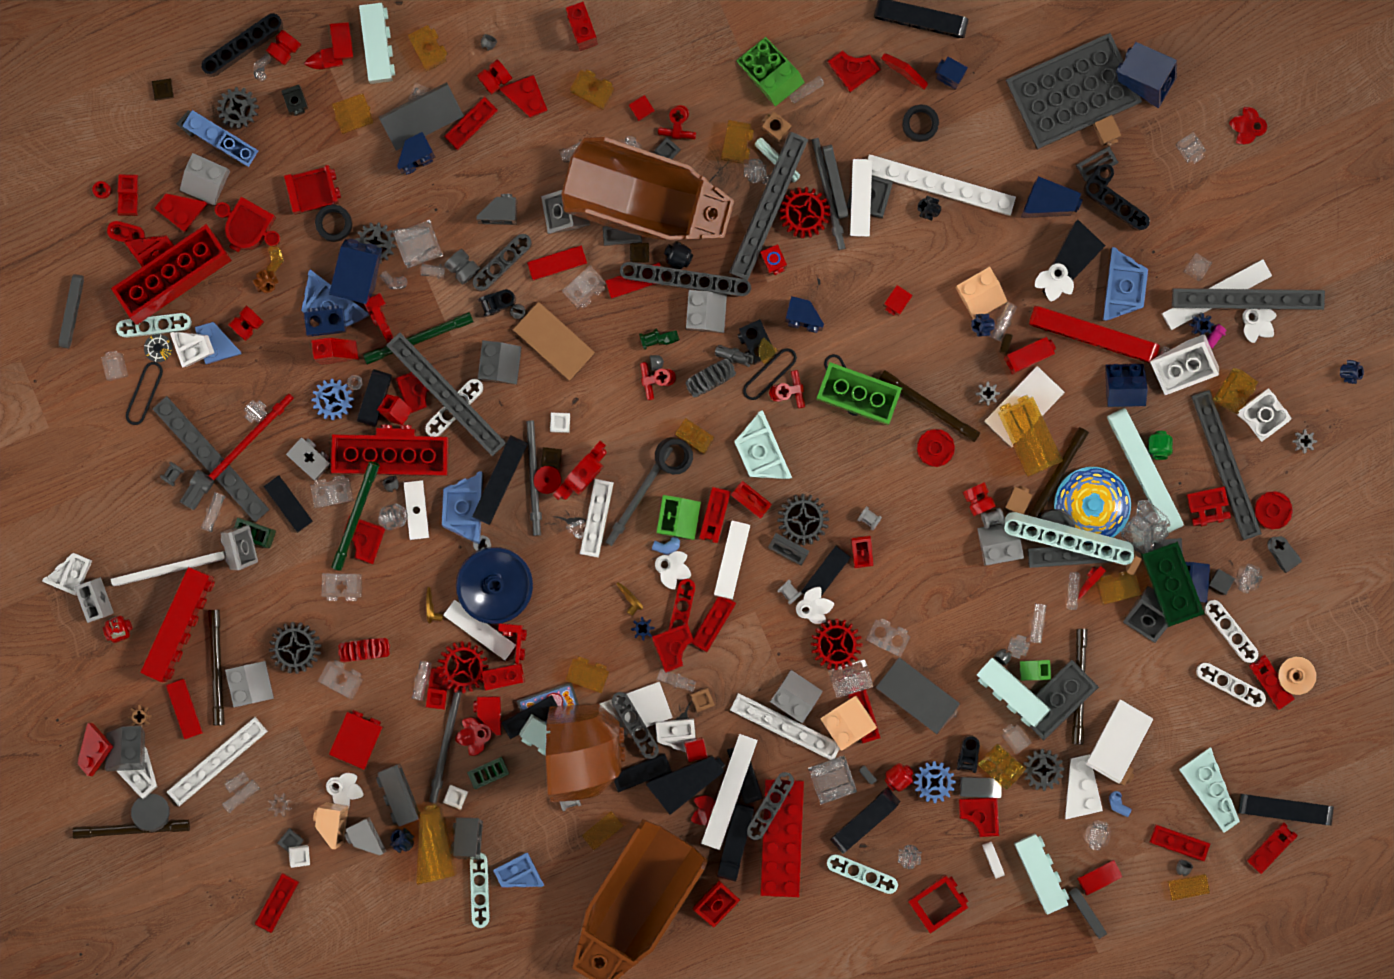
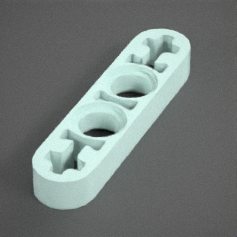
M185 313L152 316L144 320L150 325L148 331L142 332L139 329V323L138 325L135 324L137 333H134L132 329L127 330V334L120 330L124 327V324L128 327H134L133 321L127 319L117 324L116 331L124 338L188 330L192 321ZM181 317L187 320L184 327L180 324H174L175 329H172L173 323L171 318H174L173 321H180ZM162 319H166L169 323L168 328L161 330L158 326L159 321Z
M482 852L480 853V858L484 859V862L481 863V869L485 868V872L479 871L474 873L473 869L477 870V863L470 859L472 923L477 928L485 927L490 919L488 859ZM482 875L485 878V883L482 886L476 885L474 883L475 876ZM482 894L485 896L486 901L483 905L476 904V895ZM486 907V911L482 910V916L486 917V920L483 921V924H479V921L475 920L479 916V910L475 911V908L481 909Z
M833 854L827 859V866L831 871L887 894L894 893L898 888L896 879L890 875L838 854ZM839 858L838 862L844 864V861H848L844 873L841 872L842 867L836 866L832 868L830 861ZM851 865H856L859 868V872L855 876H851L848 873V868ZM874 872L877 879L874 883L866 881L867 873ZM880 875L884 876L882 880L885 882L892 880L894 888L886 890V886L881 883L880 887H877Z

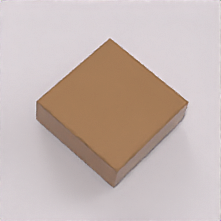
M1135 550L1133 561L1126 565L1127 573L1131 575L1135 574L1142 560L1141 554Z
M708 688L690 695L697 713L715 706Z

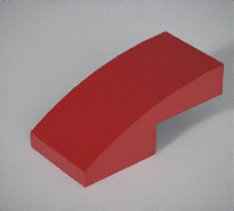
M349 22L329 24L334 60L353 59Z
M119 174L117 191L119 195L118 216H138V175Z
M432 667L426 707L445 710L449 682L447 681L445 684H442L441 682L445 677L439 678L438 674L443 673V671Z
M1111 860L1077 879L1087 896L1123 876L1115 861Z

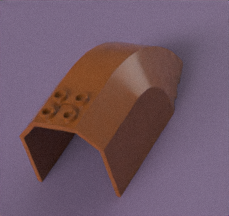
M591 137L582 140L571 156L561 193L565 213L631 234L660 240L725 238L734 204L732 198L718 187L709 183L704 176L695 172L690 165L607 137Z
M600 704L549 707L546 729L550 733H546V770L548 796L551 802L574 801L600 795L621 773L622 762L625 761V746H621V742H624V727H620V722Z
M642 819L586 909L572 969L588 979H619L629 969L638 964L639 961L654 950L703 873L708 860L692 845L662 826Z

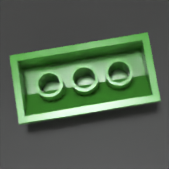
M829 362L816 400L889 425L902 388Z

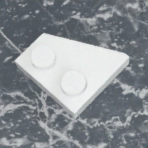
M184 332L170 333L182 368L214 354L208 335Z
M72 553L64 563L58 565L55 571L48 577L43 578L42 581L77 596L74 587L83 584L92 560Z
M693 718L655 722L658 743L686 752L684 741L695 739Z
M146 747L144 770L117 771L143 800L158 787Z

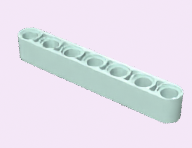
M1122 408L1108 415L1107 419L1165 534L1184 526L1127 410Z
M1011 512L1005 517L1004 529L1012 536L1123 565L1130 564L1134 559L1133 545L1127 541L1017 512ZM1014 521L1018 524L1016 526H1011L1009 523ZM1033 526L1036 530L1030 531L1027 528ZM1049 531H1052V532H1054L1055 534L1052 535V536H1049V535H1047L1046 533L1049 532ZM1071 536L1074 539L1069 541L1065 537ZM1086 541L1092 542L1091 545H1085L1083 543ZM1104 546L1111 547L1110 550H1103L1102 548ZM1122 551H1128L1129 554H1128V555H1122L1121 552H1122Z

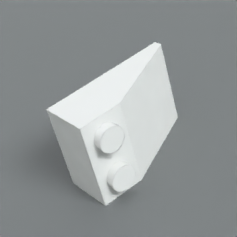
M1205 334L1185 341L1150 361L1165 395L1219 375V366Z

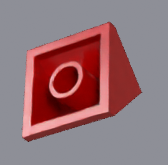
M719 879L692 909L714 928L736 906L740 899Z

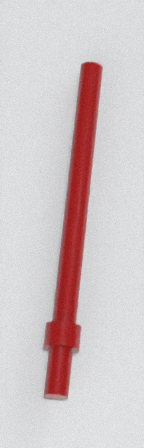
M288 393L279 404L276 403L271 408L272 411L208 476L214 481L277 416H280L285 411L284 408L294 397Z

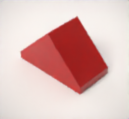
M871 536L851 538L854 568L873 566Z

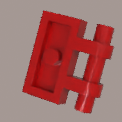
M1225 486L1186 495L1190 513L1198 512L1199 518L1192 519L1193 526L1200 525L1202 527L1207 526V523H1221L1226 519H1231L1230 511L1222 512L1221 508L1229 505ZM1215 508V514L1205 515L1204 510Z

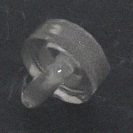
M583 519L566 525L568 533L573 532L577 539L583 537L584 532L582 528L586 527Z

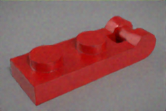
M712 487L699 539L713 540V543L718 544L731 491ZM708 526L716 527L715 533L707 531Z
M1266 655L1260 657L1258 662L1248 665L1278 710L1295 700L1293 695L1285 691L1281 686L1278 673ZM1265 666L1267 671L1261 674L1260 669Z
M1282 822L1246 860L1260 874L1298 836L1294 831L1291 832L1287 828L1288 825L1285 822ZM1281 833L1286 837L1283 841L1278 838Z

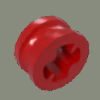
M98 181L93 185L92 192L96 197L105 199L110 196L111 187L104 181ZM100 185H103L106 189L105 193L102 192L103 195H100V192L97 191L98 187L101 188Z

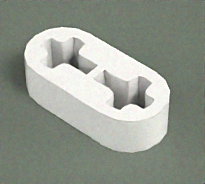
M992 842L983 844L985 855L995 879L1005 876Z

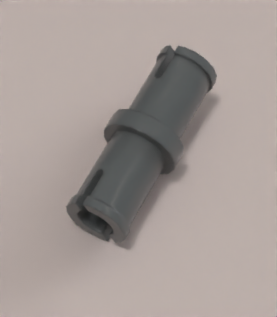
M718 345L715 349L717 357L729 359L730 363H739L750 367V364L752 365L753 355L740 352L737 348L731 349Z

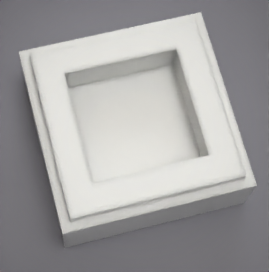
M551 413L550 432L569 433L570 413Z
M450 785L443 803L461 810L468 791Z
M308 845L288 847L291 868L310 865Z

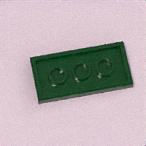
M1178 542L1141 555L1167 627L1205 614Z

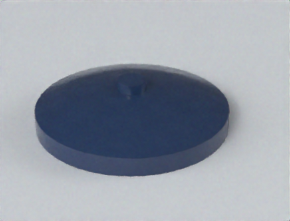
M488 547L473 553L464 561L456 578V593L463 609L474 619L487 624H500L517 617L528 605L533 591V579L528 565L515 552L502 547Z

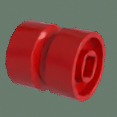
M281 30L275 37L276 42H272L265 51L286 66L292 58L291 53H296L301 44L286 31Z
M498 59L489 65L488 70L483 69L476 75L491 95L500 89V84L505 85L513 79Z
M246 305L239 312L240 316L235 317L228 324L245 341L253 335L254 329L258 330L264 323ZM244 320L250 325L247 329L241 325Z
M985 482L962 492L966 502L971 504L969 508L973 517L996 507L992 497L987 495L989 490Z

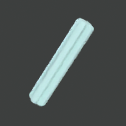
M759 138L754 144L755 147L775 165L779 154L763 138ZM796 170L791 179L792 182H796L800 178V174Z

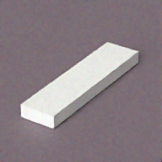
M853 159L850 236H870L872 160Z
M594 480L580 550L582 555L599 558L614 482Z
M731 521L714 592L715 596L733 600L750 529L749 524Z
M456 600L453 601L444 613L446 618L505 661L516 647L515 643L489 624L471 617Z

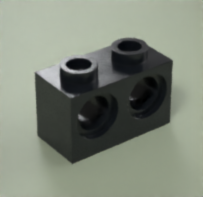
M760 319L739 328L740 333L737 336L741 345L745 344L748 349L745 353L753 355L754 365L776 356ZM753 329L757 332V337L749 339L746 336V332ZM756 347H763L765 354L758 357L755 355L754 349Z

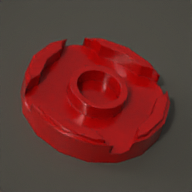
M932 429L921 435L917 442L916 450L918 457L923 463L931 467H940L952 459L955 445L949 433L941 429Z
M1277 491L1267 492L1256 501L1254 514L1257 522L1264 528L1271 530L1280 529L1291 520L1293 507L1289 498L1283 493Z

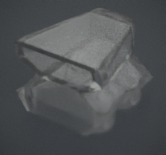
M430 220L409 228L393 230L407 268L443 256Z
M1141 500L1138 501L1136 515L1121 530V536L1130 542L1141 554L1153 551L1154 542L1163 544L1164 539L1169 535L1167 528L1170 526V522L1167 516L1150 501Z
M845 755L808 768L820 804L857 792Z

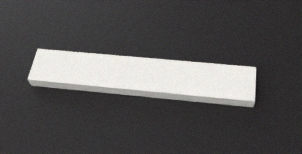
M1261 260L1208 289H1249L1270 278L1272 274L1264 260ZM1171 308L1162 313V316L1170 330H1173L1193 319L1192 316L1197 317L1200 312L1204 313L1212 308Z
M221 551L112 578L111 583L113 586H120L185 570L188 567H197L225 560L226 553Z
M739 693L730 711L834 761L840 749L835 740Z
M254 717L169 789L167 793L178 806H181L268 731Z
M739 734L701 844L720 850L758 740Z

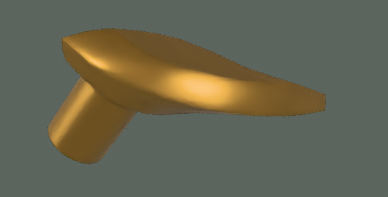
M617 582L616 584L625 595L626 600L632 604L627 613L633 616L638 609L642 610L643 606L624 585Z
M428 587L426 593V620L429 624L432 623V620L442 622L443 614L434 613L431 588Z

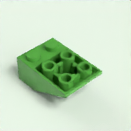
M767 37L763 38L736 60L775 107L805 83L799 71Z

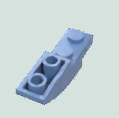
M193 110L182 125V127L247 167L250 166L258 153L257 149Z

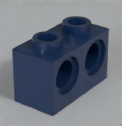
M948 56L945 61L943 59L940 61L935 71L938 74L936 79L956 90L968 67Z
M339 305L328 306V310L321 311L320 308L308 309V312H304L306 336L314 337L347 333L344 309L339 308ZM336 314L340 319L337 324L333 325L330 323V317ZM314 317L320 318V324L317 327L311 326L310 323Z

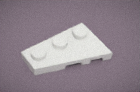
M1090 754L1070 758L1065 819L1103 811L1093 768L1086 765Z

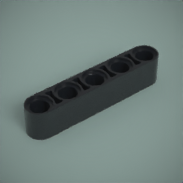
M877 0L874 18L881 21L956 38H965L969 21L968 18L893 0Z
M275 13L268 14L206 57L201 64L202 70L210 77L219 75L278 34L283 29L282 19ZM273 19L279 21L275 28L269 27V23ZM257 30L263 31V35L259 39L254 38V32ZM241 41L247 42L245 49H238V44ZM225 52H231L229 60L222 59ZM209 63L216 64L213 71H207Z
M510 435L473 513V518L488 525L491 524L528 445L527 442Z
M1240 794L1238 813L1332 826L1334 806Z

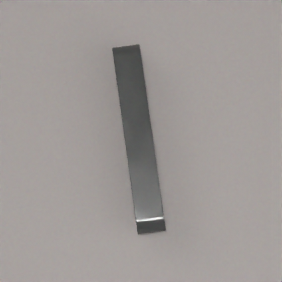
M626 262L620 268L621 276L627 280L734 296H746L751 291L750 282L740 278ZM630 265L633 267L634 273L632 276H626L623 273L625 266ZM645 268L651 269L653 272L652 278L645 279L642 276V271ZM669 271L672 279L669 282H664L661 279L662 272ZM682 274L690 276L691 281L689 284L684 285L680 282ZM701 277L709 279L710 284L708 287L703 288L700 286L699 279ZM722 279L728 282L729 286L726 290H720L718 287V282ZM740 282L747 285L745 293H739L737 290V285Z

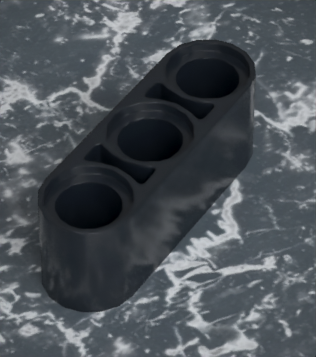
M373 369L357 422L372 427L377 426L381 414L377 409L388 392L392 374Z

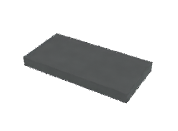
M446 82L379 116V119L397 151L403 148L405 140L421 132L426 136L464 117Z
M900 657L876 687L936 734L940 732L960 706L959 702Z
M1071 660L1036 694L1051 710L1036 727L1033 725L1030 727L1044 741L1099 686Z

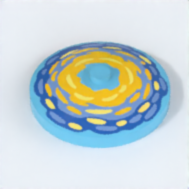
M1085 467L1072 472L1060 483L1054 497V509H1061L1067 512L1073 518L1075 528L1113 538L1121 532L1129 519L1131 499L1126 485L1116 474L1100 467Z

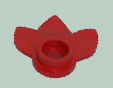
M1244 107L1243 116H1236L1229 122L1230 126L1236 132H1239L1236 139L1237 144H1250L1255 140L1256 136H1262L1267 131V122L1259 117L1258 112L1251 107ZM1257 123L1261 124V128L1259 130L1254 129V126Z
M465 718L462 720L465 729L458 732L455 741L460 745L468 746L469 755L475 756L484 750L485 742L489 741L492 737V730L485 724H480L475 718ZM480 730L484 731V737L480 736Z
M704 795L694 799L699 809L694 812L691 821L698 825H706L707 828L716 801L710 796Z

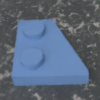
M214 322L195 327L197 334L209 336L214 350V354L204 358L206 365L242 354Z
M528 852L493 870L501 887L544 886Z

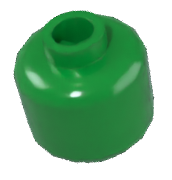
M1156 431L1155 434H1152L1148 438L1149 455L1155 460L1168 459L1173 453L1172 436L1168 435L1166 431Z

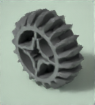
M724 359L707 367L686 381L687 390L693 397H699L735 376L736 372L733 364L730 363L729 359Z
M801 494V500H798L797 495H794L795 502L788 498L789 506L785 504L781 506L786 511L778 512L779 515H783V518H778L777 521L784 523V525L779 526V530L785 528L786 531L782 535L786 536L789 533L791 536L788 540L791 541L794 537L796 538L794 542L796 544L799 543V540H802V546H805L808 539L811 545L813 544V537L817 541L820 540L817 535L818 533L823 536L825 535L821 528H828V525L823 524V521H829L828 517L823 518V515L827 514L828 510L821 511V508L825 506L824 503L818 506L817 502L819 499L816 498L812 502V495L808 496V500H805L804 494ZM800 504V514L795 517H788L789 511L794 506ZM806 504L812 506L817 511L819 517L808 515ZM802 510H804L805 518L813 519L809 520L808 523L805 522L806 525H804V530L803 525L800 521L793 520L798 519V517L801 518L800 515L803 514ZM819 522L815 532L807 535L808 524ZM788 523L798 524L801 535L795 534L789 528Z
M291 622V628L284 624L285 631L281 628L277 629L280 633L279 636L273 633L272 636L277 640L276 642H269L271 645H275V648H270L269 652L275 651L276 654L272 655L271 659L278 658L275 665L278 666L282 663V671L288 667V673H291L293 668H295V673L299 674V667H301L303 672H306L307 668L305 665L312 668L313 664L310 661H318L314 654H321L320 651H315L316 647H321V644H315V641L320 638L319 636L312 637L316 632L315 630L307 632L310 628L309 625L302 629L303 623L299 622L296 628L295 622ZM297 632L304 634L310 644L300 643ZM288 633H291L290 643L286 646H280L282 639ZM294 642H296L299 646H305L304 648L298 649L296 653H293L294 650L291 651V649H286L291 646H294ZM310 649L308 657L299 663L301 652ZM281 652H289L292 655L294 664L287 662L282 657Z

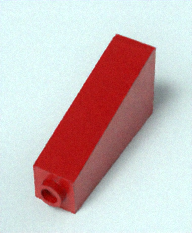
M339 338L311 340L314 360L320 365L359 360L357 342L355 340Z

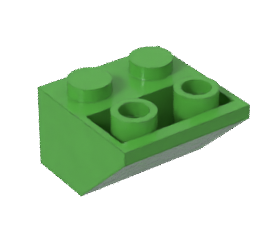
M663 495L657 534L695 540L701 502Z

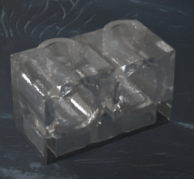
M880 618V621L875 620L865 640L901 657L911 637L907 635L908 631L899 626L897 629L890 627L891 622ZM877 627L885 629L884 637H876L875 630ZM896 635L901 636L903 640L902 644L898 647L892 643V639Z

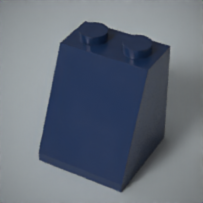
M1135 42L1132 48L1129 47L1127 50L1125 61L1121 62L1116 70L1118 82L1153 106L1159 108L1177 78V60Z
M1038 176L1021 217L1071 216L1081 206L1083 199H1080L1081 193Z
M345 239L340 248L329 295L367 304L375 291L382 248L374 244L359 243L355 239Z

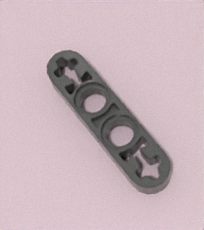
M832 144L822 146L838 218L848 217Z
M526 234L516 236L473 278L475 289L482 292L490 288L531 248L532 242L530 237ZM520 238L522 240L527 239V247L521 246L518 249L521 253L518 255L511 246L514 244L517 247L520 244L518 241ZM512 251L515 255L514 259L506 261L504 259L505 252ZM493 264H498L501 267L499 274L494 275L490 272V267ZM487 271L489 276H491L494 279L490 281V279L488 278L485 281V287H478L477 279H484L486 275L483 273Z
M73 274L59 337V347L69 349L71 346L84 284V276Z
M623 692L615 693L612 697V704L642 755L648 759L655 758L659 753L658 745L631 700ZM618 695L620 697H625L626 700H624V704L626 707L628 706V704H630L631 708L626 709L622 714L619 711L620 709H623L620 704H615V701H617L616 697ZM629 711L634 712L636 715V719L632 723H628L625 720V714ZM642 728L645 730L646 735L643 739L635 737L636 729ZM648 737L651 739L648 742L649 746L655 747L654 755L652 756L645 753L647 750L645 744L642 747L639 744L646 741Z
M780 773L747 828V834L751 839H761L794 784V778L790 773ZM787 775L789 776L790 784L784 785L783 789L786 792L783 794L782 791L774 787L776 784L780 787L782 784L780 778H785ZM778 792L781 795V800L778 803L771 802V793ZM763 809L771 811V817L767 820L760 817V812ZM756 818L766 823L765 827L763 825L760 826V835L752 836L750 829L758 825V822H755Z

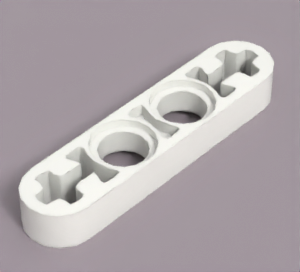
M471 379L458 393L464 396L467 403L471 405L483 392V384L478 379ZM478 383L479 391H473L470 394L473 398L470 400L463 391L466 389L469 392L471 390L470 385ZM445 407L427 423L425 429L429 436L439 437L456 420L454 416L448 421L443 419L442 414L447 410ZM439 417L440 420L444 422L446 425L443 427V425L441 424L437 428L439 432H433L431 434L430 425H437L439 421H437L436 419Z
M1216 600L1208 601L1204 606L1206 615L1244 662L1252 663L1258 658L1256 647L1223 605ZM1210 604L1218 606L1216 608V611L1219 614H1221L1222 611L1224 613V615L1220 616L1217 619V621L1214 619L1215 617H1217V615L1214 612H1209V610L1211 609L1209 606ZM1224 618L1230 621L1231 625L1228 629H1222L1220 626V621ZM1236 633L1242 636V642L1238 645L1232 641V636ZM1246 642L1248 643V645L1245 646L1248 651L1253 650L1254 652L1252 653V659L1245 658L1246 652L1244 651V649H1241L1240 651L1238 650V648L1244 646Z
M1209 663L1198 665L1196 674L1201 680L1253 707H1260L1265 703V694L1259 689ZM1207 666L1209 667L1208 671L1213 674L1215 670L1218 671L1213 678V682L1210 681L1211 676H1202L1201 668H1206ZM1220 675L1227 677L1228 681L1224 686H1220L1217 683V678ZM1237 684L1244 686L1245 690L1241 695H1237L1234 692V687ZM1249 688L1252 689L1249 692L1250 694H1260V702H1256L1254 704V699L1249 696H1247V700L1244 699V697L1248 694Z

